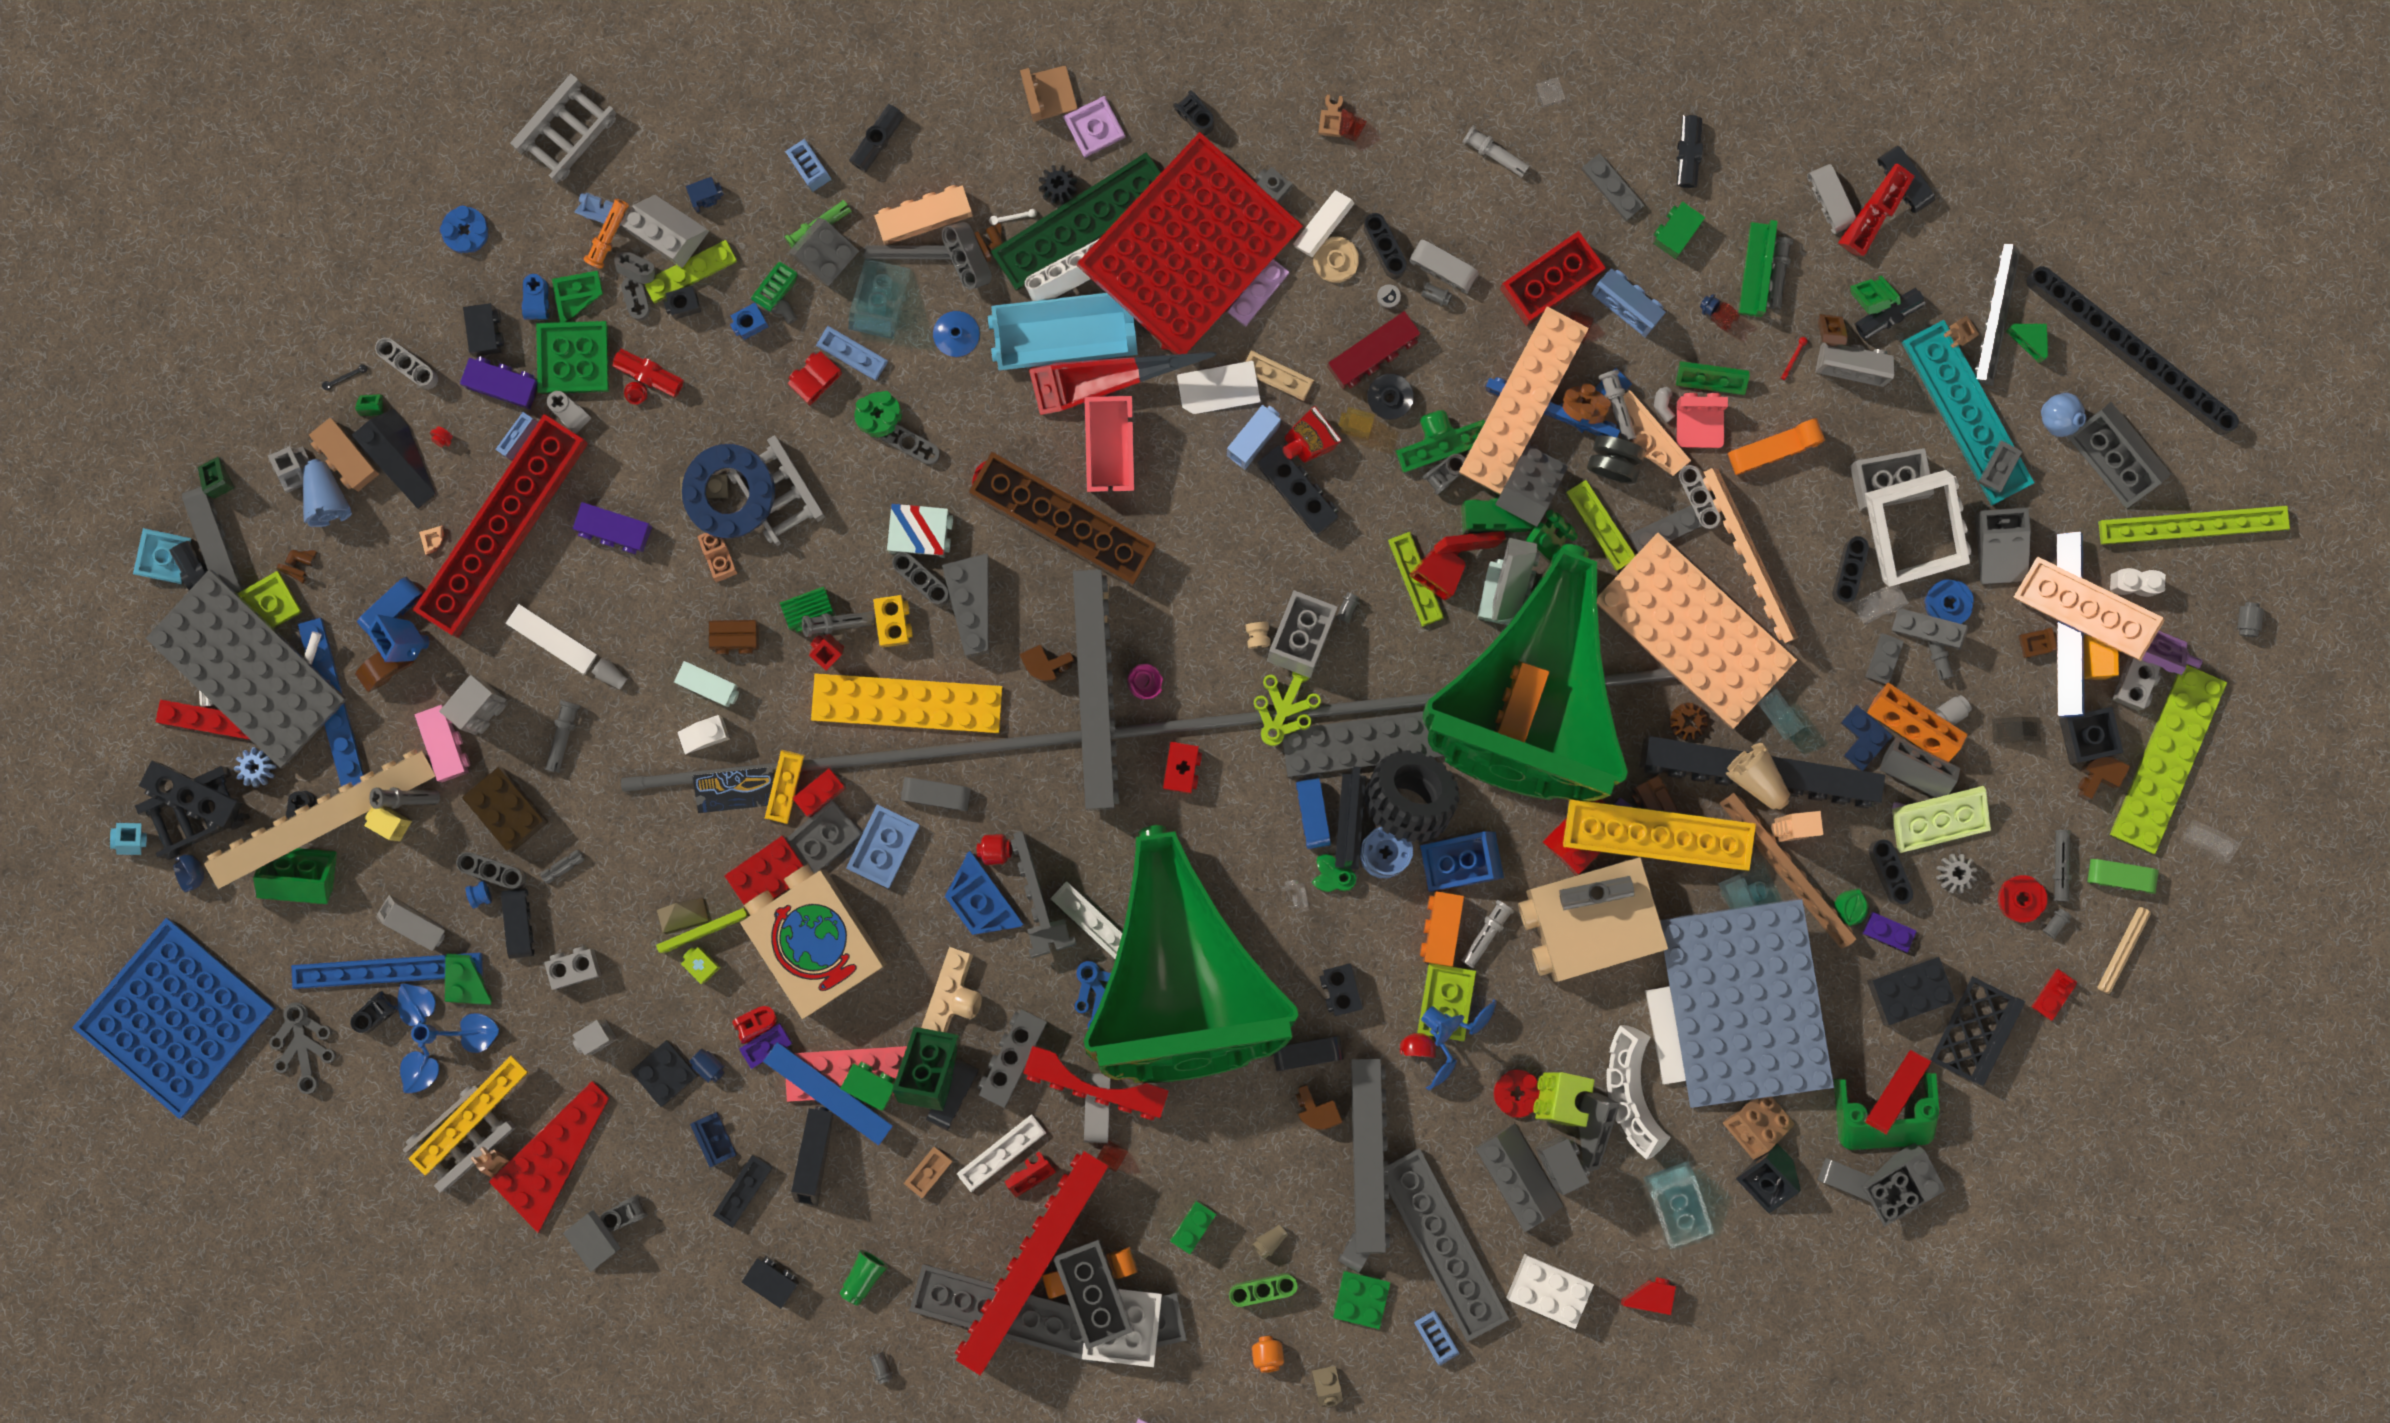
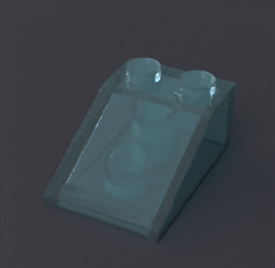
M865 259L849 313L848 329L894 340L911 269Z
M1688 1161L1643 1177L1669 1249L1714 1233L1696 1176Z

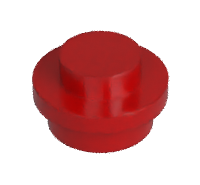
M631 382L624 388V396L631 404L638 405L647 398L648 391L642 383Z
M440 426L431 430L432 442L439 447L444 445L449 447L451 445L453 436L450 432Z

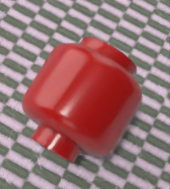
M1004 834L984 835L981 843H977V857H981L985 865L1005 864L1008 858L1012 857L1011 840L1007 839Z

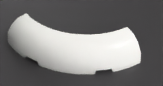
M1620 1025L1610 1047L1611 1056L1609 1068H1607L1608 1097L1620 1103L1615 1119L1617 1123L1621 1124L1630 1144L1647 1160L1654 1157L1670 1139V1136L1660 1128L1652 1117L1642 1092L1641 1063L1645 1048L1651 1037L1636 1028Z

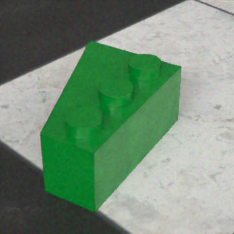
M1498 498L1490 500H1465L1461 506L1463 535L1504 531V533L1532 532L1535 525L1495 505Z

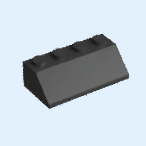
M2112 402L2085 421L2084 425L2079 427L2077 432L2067 436L2126 508L2155 489L2171 475Z
M1515 1123L1474 1147L1522 1231L1526 1232L1563 1207Z

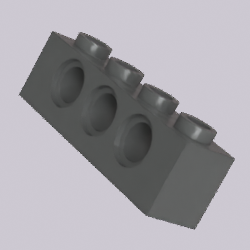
M1021 1009L1020 1013L1015 1011L1009 1023L1013 1027L1009 1035L1004 1033L999 1043L1002 1049L998 1056L993 1055L988 1065L991 1071L988 1077L983 1076L977 1088L981 1090L979 1096L1003 1108L1006 1107L1025 1069L1032 1045H1037L1047 1024V1021ZM1019 1029H1024L1028 1032V1040L1024 1043L1016 1040L1015 1034ZM1012 1050L1017 1053L1018 1060L1015 1064L1006 1062L1005 1054L1007 1051ZM997 1072L1006 1074L1007 1082L1005 1085L1000 1086L995 1083L994 1076Z

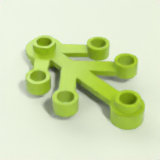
M1292 671L1293 680L1283 701L1277 688V678L1274 675H1267L1264 678L1263 685L1269 691L1277 712L1274 721H1272L1267 710V698L1257 696L1254 699V707L1259 711L1264 724L1261 730V738L1265 744L1277 746L1283 741L1284 735L1300 729L1307 730L1311 726V719L1305 714L1300 715L1297 721L1283 725L1286 717L1307 709H1317L1320 706L1321 699L1317 694H1310L1306 700L1292 704L1301 684L1308 681L1309 677ZM1272 679L1274 680L1275 684L1273 686H1268L1266 684V681ZM1311 698H1316L1318 700V703L1316 705H1312L1309 703V700ZM1263 700L1265 705L1259 707L1256 704L1257 701ZM1301 719L1308 720V724L1306 726H1302L1299 723V721ZM1271 730H1275L1277 736L1270 737L1268 733Z

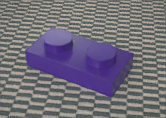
M1871 912L1862 934L1907 953L1916 930Z
M780 1023L742 1046L739 1050L750 1068L753 1069L764 1061L777 1042L786 1048L793 1043Z

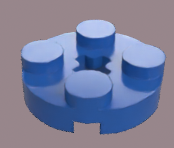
M458 206L444 217L440 226V233L446 245L457 253H472L479 250L487 241L488 224L484 216L476 209ZM462 225H470L468 228L470 233L468 235L462 234L461 236L458 234L461 232L459 228Z
M1942 580L1933 585L1925 597L1926 611L1929 616L1961 624L1972 613L1973 595L1970 589L1962 582ZM1945 597L1954 599L1953 609L1944 606Z

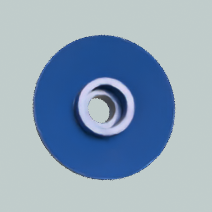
M948 312L941 316L934 326V342L937 348L948 356H964L970 353L979 341V327L974 318L965 312ZM953 329L960 330L958 336H953L951 332Z

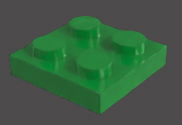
M1343 1271L1333 1318L1380 1329L1390 1282Z

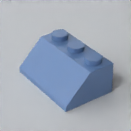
M1612 268L1597 283L1591 293L1645 338L1666 313L1663 310L1664 307L1657 300L1653 299L1651 301L1645 296V291L1638 285L1633 286L1627 281V277L1621 271H1614Z

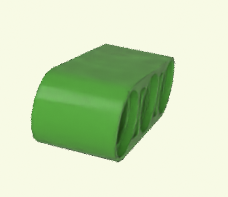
M2090 859L2087 883H2099V885L2122 887V889L2146 891L2145 893L2155 894L2159 870L2106 860Z
M1283 1273L1237 1283L1230 1288L1229 1299L1233 1305L1243 1307L1289 1297L1296 1292L1297 1281L1293 1275ZM1283 1279H1290L1293 1281V1287L1289 1291H1284L1280 1288V1282ZM1260 1284H1267L1270 1287V1292L1266 1296L1257 1294L1256 1289ZM1243 1289L1246 1291L1247 1296L1244 1300L1237 1301L1233 1298L1234 1291Z

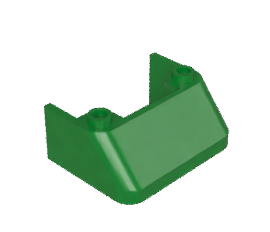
M1926 1072L1924 1074L1925 1098L1920 1099L1916 1103L1914 1108L1915 1118L1896 1120L1887 1135L1865 1123L1868 1113L1863 1105L1847 1103L1846 1080L1834 1079L1838 1139L1840 1144L1846 1149L1858 1150L1910 1146L1913 1143L1927 1145L1932 1142L1939 1116L1936 1073Z

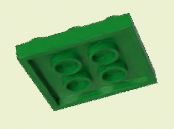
M607 321L536 323L537 392L539 394H551L554 391H561L563 393L609 392Z

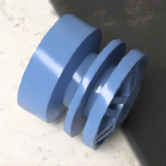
M1382 827L1374 829L1363 840L1360 847V861L1363 868L1370 875L1377 878H1391L1398 875L1409 865L1413 856L1412 842H1407V839L1402 838L1399 840L1394 838L1395 835L1387 834L1382 830ZM1384 847L1390 853V856H1387L1385 859H1383V854L1379 853Z

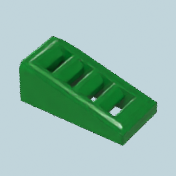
M778 262L752 295L751 300L771 312L794 286L798 273L782 262ZM763 293L766 294L767 296H769L770 298H772V300L766 298V297L763 296L762 294H763Z

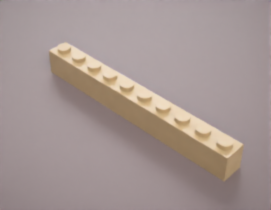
M413 749L403 755L404 760L398 763L392 760L381 766L382 771L376 774L371 771L361 776V782L355 785L349 782L338 788L340 793L332 797L328 793L317 799L318 804L310 808L307 804L295 810V816L289 819L286 816L273 822L274 827L268 830L262 827L252 832V838L245 842L241 838L229 844L231 849L223 853L221 850L211 853L207 856L209 860L204 865L215 885L219 889L368 812L372 808L369 797L373 788L379 787L382 790H389L392 787H397L401 791H408L434 778V770L423 750L417 752L416 749Z

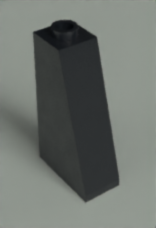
M816 1106L815 1109L809 1108L791 1190L794 1202L818 1206L834 1118L833 1113L829 1112V1109Z

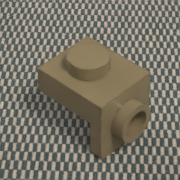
M1336 1366L1313 1370L1319 1405L1332 1407L1342 1402L1343 1398Z

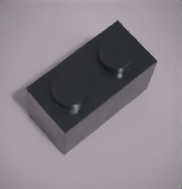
M491 303L463 307L469 353L473 357L501 353V346H504V338L502 332L498 330V323H501L499 309H496Z
M760 1256L756 1259L742 1280V1283L782 1309L799 1285V1282L796 1280L797 1276L787 1269L783 1272L777 1268L776 1265L778 1263L768 1256L762 1258Z

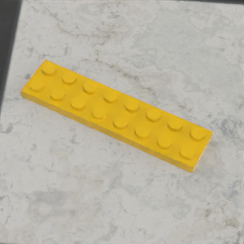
M815 674L811 721L999 733L1002 686Z
M1569 799L1563 846L1749 871L1756 824Z

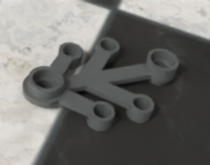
M294 1002L285 1008L283 1013L285 1022L276 1036L270 1039L269 1045L274 1050L282 1049L285 1046L286 1036L293 1028L295 1037L281 1058L275 1061L274 1070L278 1073L287 1072L290 1067V1061L298 1052L302 1077L298 1080L297 1087L301 1093L311 1094L318 1089L319 1081L312 1075L308 1049L320 1056L324 1063H332L336 1059V1053L334 1050L326 1049L306 1036L303 1025L314 1031L321 1040L329 1039L332 1030L329 1026H322L308 1017L307 1008L301 1003ZM294 1010L300 1012V1016L297 1019L292 1016ZM322 1028H325L328 1031L326 1037H322L320 1035V1030ZM276 1038L281 1040L279 1047L274 1046L273 1042ZM327 1051L332 1054V1058L329 1061L324 1057ZM281 1061L285 1063L284 1070H279L278 1063ZM307 1080L313 1082L311 1089H308L305 1085Z

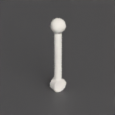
M1030 209L1028 212L999 218L991 216L989 222L995 226L998 222L1028 216L1034 218L1037 215V211Z

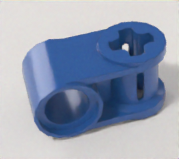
M529 274L523 280V319H549V313H547V309H549L548 284L539 275ZM537 281L540 284V286H537L535 291L531 288V286L535 285Z

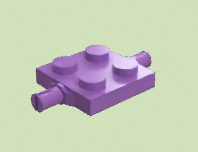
M2158 631L2142 658L2146 663L2156 664L2168 672H2175L2180 675L2185 671L2186 664L2198 669L2202 664V659L2190 655L2187 650V642L2161 631Z

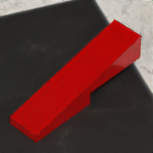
M1895 164L1839 240L1838 244L1853 255L1865 256L1886 216L1892 217L1914 175L1900 164Z

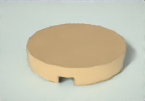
M1343 237L1327 238L1313 256V266L1316 273L1323 280L1331 283H1341L1349 280L1356 273L1359 265V253L1355 245Z

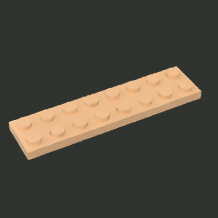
M1546 307L1465 459L1459 474L1499 495L1501 494L1589 328Z
M1711 468L1705 471L1706 478L1703 479L1708 491H1712L1716 497L1713 500L1717 511L1719 513L1722 512L1726 518L1723 521L1727 532L1729 534L1732 533L1736 539L1733 542L1737 553L1739 555L1742 554L1746 560V563L1743 564L1747 574L1749 576L1752 575L1757 583L1753 585L1758 597H1763L1767 604L1764 606V610L1768 618L1774 619L1776 623L1774 631L1778 639L1784 640L1785 643L1797 639L1798 635L1719 469Z

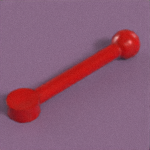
M1806 337L1799 339V345L1780 379L1785 381L1802 347L1808 343Z

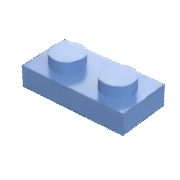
M522 412L495 450L512 461L538 422Z

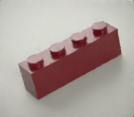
M1403 311L1328 362L1327 368L1342 389L1347 386L1349 389H1352L1361 382L1359 378L1365 374L1371 376L1380 369L1379 365L1384 361L1390 363L1399 356L1398 352L1403 348L1409 350L1418 344L1417 339L1421 333L1407 313Z

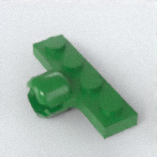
M1444 410L1424 415L1420 419L1425 435L1424 439L1395 450L1402 472L1404 473L1471 449L1485 421L1480 420L1454 429L1450 424L1447 412Z

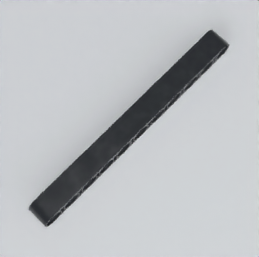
M2040 266L2027 276V286L2212 431L2219 435H2224L2237 428L2239 419L2235 412L2052 270L2045 266ZM2035 274L2043 277V284L2035 280ZM2054 288L2059 289L2061 291L2062 298H2058L2054 295ZM2072 303L2080 306V312L2073 310ZM2091 317H2094L2098 320L2099 327H2095L2091 324ZM2109 332H2114L2117 335V341L2110 339ZM2128 346L2134 347L2136 350L2135 356L2128 352ZM2147 360L2153 362L2154 370H2150L2147 367ZM2165 375L2172 377V385L2165 381ZM2184 389L2191 392V399L2184 396ZM2203 403H2205V404H2207V405L2209 406V408H2210V413H2209V414H2208V413H2205V412L2203 411V409H2202V404H2203ZM2221 418H2225L2228 421V428L2222 426Z

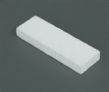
M1335 190L1293 243L1295 248L1313 257L1355 204L1353 200Z

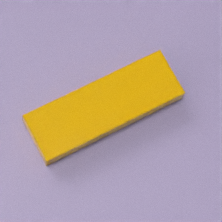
M781 750L765 819L788 824L794 801L792 798L796 793L805 755Z

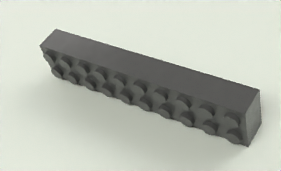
M1101 569L1073 571L1085 809L1087 811L1115 809V804H1119V790L1114 789V780H1118V767L1113 765L1112 757H1117L1116 741L1111 740V733H1116L1115 719L1110 717V710H1114L1113 693L1109 694V686H1113L1112 670H1108L1107 663L1112 662L1111 646H1106V639H1111L1109 622L1105 623V616H1109V601L1104 599V592H1108L1107 575H1103Z

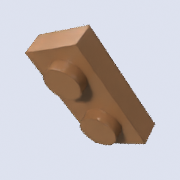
M934 1146L904 1184L920 1198H923L953 1160Z

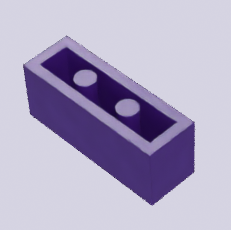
M477 357L476 360L468 359L460 385L475 392L529 410L531 409L537 392V381L534 379V375L521 371V374L512 372L513 368L503 364H499V367L490 365L491 361L482 357Z
M581 502L573 529L579 532L578 537L590 541L592 537L601 539L600 544L612 548L614 544L623 546L622 551L636 555L637 551L644 552L652 528L649 523Z

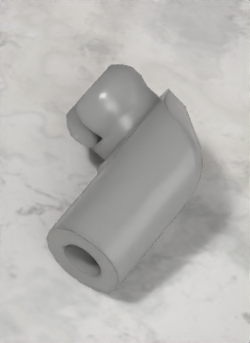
M1669 387L1660 388L1656 392L1654 400L1655 410L1666 423L1675 417V414L1668 407L1669 399L1672 396V390Z

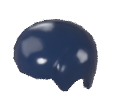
M185 854L177 857L175 860L179 861L173 865L181 889L186 893L198 888L204 880V869L201 862L192 855Z

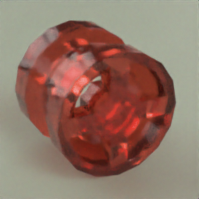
M1722 302L1718 312H1714L1710 318L1718 327L1728 332L1731 329V324L1737 321L1740 315L1732 306Z

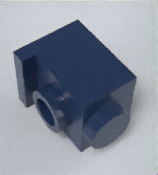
M712 176L685 186L696 213L701 211L700 206L704 208L711 207L717 203V200L721 199L720 196L724 195L720 182L715 183Z

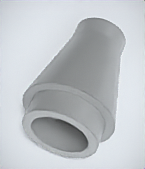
M603 657L591 672L595 675L596 679L619 690L628 679L609 659L605 660Z

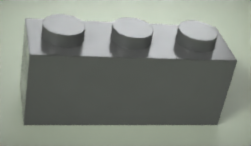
M1898 737L1894 739L1885 753L1880 768L1887 775L1896 777L1906 782L1909 786L1916 787L1934 798L1949 795L1958 781L1960 772L1959 767Z

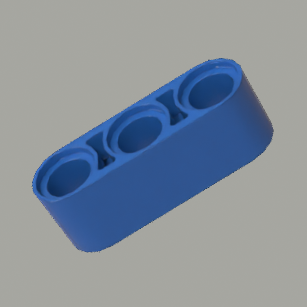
M404 577L364 612L357 620V624L367 633L377 615L397 618L400 614L404 615L415 604L414 601L422 597L423 593L408 577Z
M1320 779L1296 782L1307 849L1331 846Z

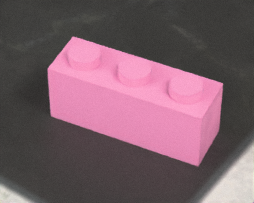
M443 705L414 714L436 779L439 782H445L469 773L467 767L470 766L467 754H462L460 745L463 744L460 733L455 731L452 722L439 712Z

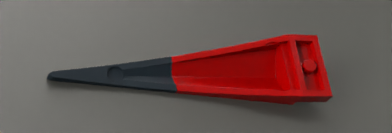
M1205 352L1059 362L1029 369L1039 413L1043 415L1063 411L1084 403L1085 397H1101L1214 357L1217 353Z

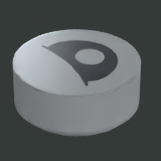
M1394 285L1382 286L1377 294L1379 305L1386 309L1396 307L1400 301V291Z

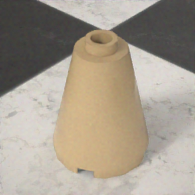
M1763 743L1751 746L1754 749L1748 754L1744 751L1731 762L1727 768L1729 772H1726V775L1769 808L1780 810L1789 803L1790 793L1767 747Z

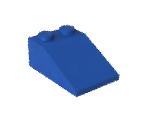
M1485 831L1420 846L1429 892L1504 878L1496 832Z

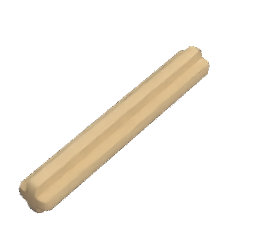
M2143 907L2137 909L2098 985L2100 991L2107 994L2111 993L2151 915L2149 910Z

